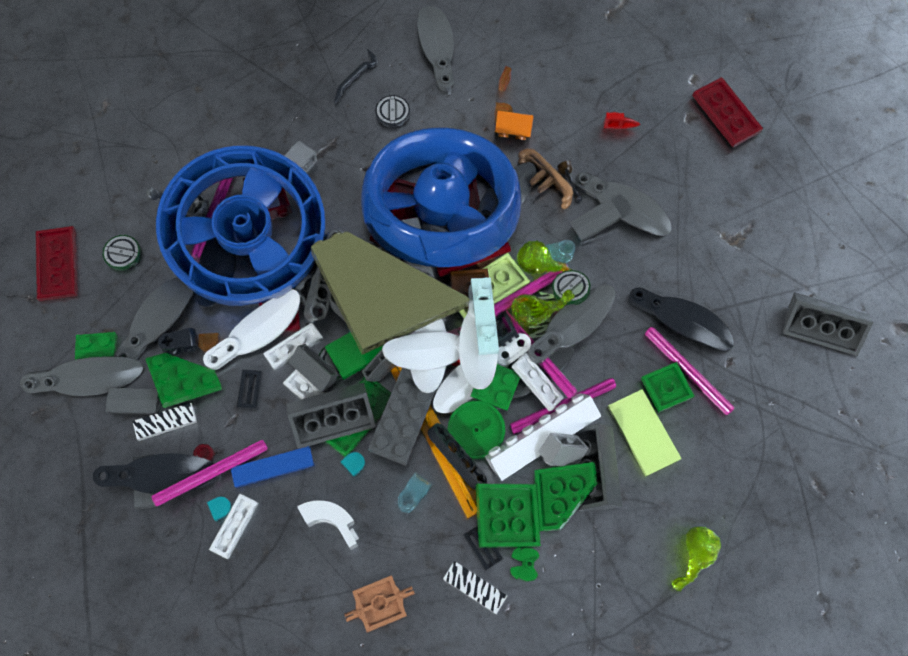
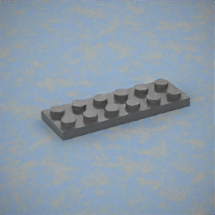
M401 369L368 448L369 452L405 466L436 392L435 390L431 393H425L419 390L413 381L410 369Z

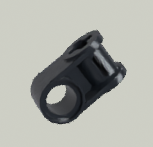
M185 328L180 331L165 333L158 339V344L162 348L163 353L170 355L193 352L199 349L194 328Z

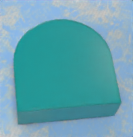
M352 452L340 461L353 477L357 476L365 467L364 457L358 452Z
M217 497L207 502L216 522L227 517L232 508L231 502L225 497Z

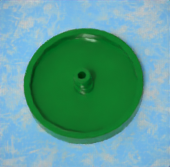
M470 401L462 404L452 413L448 422L447 430L471 459L485 458L492 448L502 445L505 437V423L502 415L494 406L483 401Z

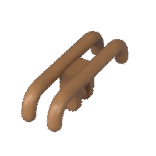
M534 149L520 151L518 153L520 158L518 164L531 162L540 171L531 178L529 183L533 186L546 177L547 179L538 187L537 192L541 194L553 184L564 195L561 208L567 209L572 203L573 188L537 151Z

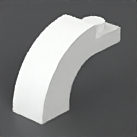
M310 501L297 506L309 528L317 523L333 524L340 530L351 550L358 546L356 540L359 539L353 528L348 529L355 522L342 507L328 501Z

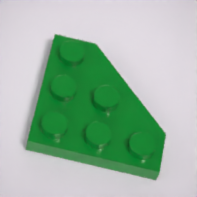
M167 353L145 358L163 408L222 390L215 370Z
M593 462L534 470L540 532L561 530L597 485L596 468Z

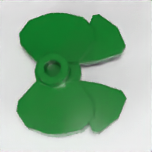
M518 547L515 549L511 556L516 560L522 561V566L511 567V575L515 579L519 578L527 582L534 581L538 577V573L534 569V562L539 558L538 551L533 548H523L521 550Z

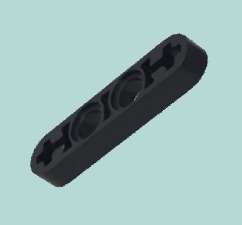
M436 423L428 429L430 440L473 490H476L477 484H487L485 474L445 426Z

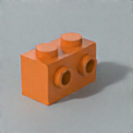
M497 111L495 132L498 133L499 137L508 138L510 134L516 135L515 139L526 140V137L531 136L533 115Z

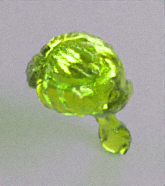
M538 240L525 243L517 254L518 263L527 274L572 270L566 263L552 259L548 247Z
M569 289L563 293L560 300L545 301L533 295L523 294L514 299L511 311L513 317L520 325L526 327L537 326L549 319L553 312L564 308L569 301L574 299L575 295Z
M702 526L692 527L687 532L688 571L686 576L678 577L673 581L672 585L677 591L681 592L686 585L694 582L702 569L713 565L718 559V553L721 549L720 539L709 528Z

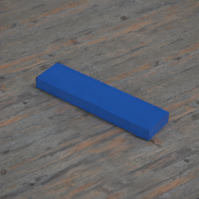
M310 446L236 466L231 469L234 487L239 488L315 467Z

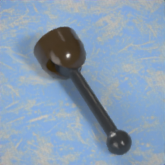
M571 161L561 162L557 168L560 174L568 177L576 196L575 200L581 202L582 196L578 194L570 175L573 171Z

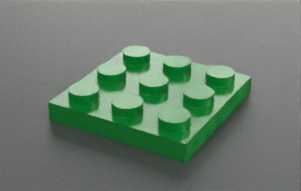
M536 484L476 485L479 548L541 546Z

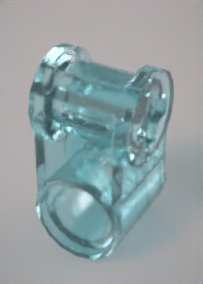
M564 240L540 247L538 252L543 267L551 268L571 261L575 252V244L570 240Z
M415 472L398 497L399 509L404 513L412 512L428 493L432 483ZM411 499V505L409 503L404 505V500Z

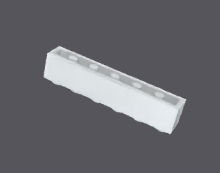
M582 393L572 397L571 402L558 406L555 409L556 411L550 415L542 416L538 423L525 427L521 434L509 437L505 441L506 443L500 447L492 448L485 458L495 476L500 480H504L541 456L538 451L550 433L573 435L601 417L591 396Z

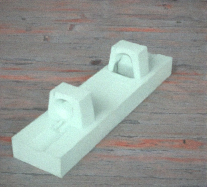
M491 277L471 279L478 355L498 354L499 345ZM480 298H488V300H479V299H480Z

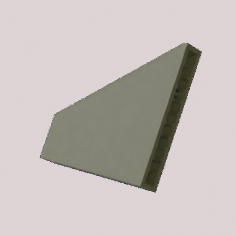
M348 231L336 233L330 239L325 241L319 240L311 246L312 256L362 355L383 346L391 339L412 333L465 309L469 305L470 299L467 296Z

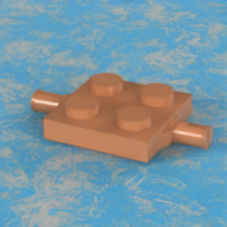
M391 575L352 591L356 601V609L344 613L345 617H347L346 621L348 622L359 617L363 621L368 633L407 617L403 607V599L415 595L414 591H411L413 590L412 586L400 591Z

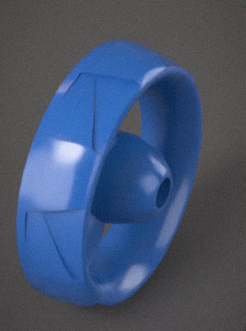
M454 128L416 130L390 141L375 156L371 166L367 169L361 192L363 219L374 240L396 257L414 264L430 267L462 266L484 259L499 250L511 238L518 225L522 201L518 175L507 156L488 139L472 132ZM433 164L422 171L415 184L413 194L387 192L392 183L405 172L419 166ZM477 174L482 176L492 186L497 196L498 206L488 218H485L480 212L469 206L470 191L468 185L471 184ZM414 206L415 213L421 220L431 225L447 226L449 232H435L413 227L402 222L390 210Z
M256 146L223 147L205 153L189 162L169 182L160 199L156 216L157 241L161 253L172 272L199 296L228 306H244L266 302L272 298L278 299L294 289L313 269L315 260L311 253V246L315 242L324 239L326 228L325 212L320 194L307 173L289 158L275 151ZM246 176L242 195H234L223 200L214 210L212 219L186 217L192 203L207 188L225 179ZM282 188L293 197L302 216L300 236L290 255L279 243L271 239L272 222L267 209L278 197ZM216 237L220 246L226 251L235 255L249 256L258 276L229 278L212 273L193 259L187 251L186 245L205 242Z

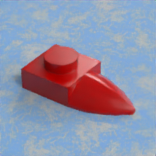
M606 112L604 128L628 129L640 126V123L636 120L624 117V113Z

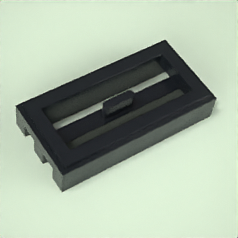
M506 310L495 316L496 322L499 321L505 334L502 337L496 324L497 337L502 347L506 346V341L512 342L514 336L516 339L520 337ZM503 317H505V319H506V321H507V323H508V325H509V327H510V329H511V332H510V333H509V331H508V329H507V327H506V325H505V323H504V321H503V319H502Z
M242 369L237 400L238 409H258L262 371ZM247 374H249L246 403H243ZM255 375H257L253 404H250Z
M477 525L469 532L463 534L486 571L503 560V557L497 548H491L497 557L494 560L488 549L482 548L490 561L489 564L486 563L470 538L473 534L479 543Z

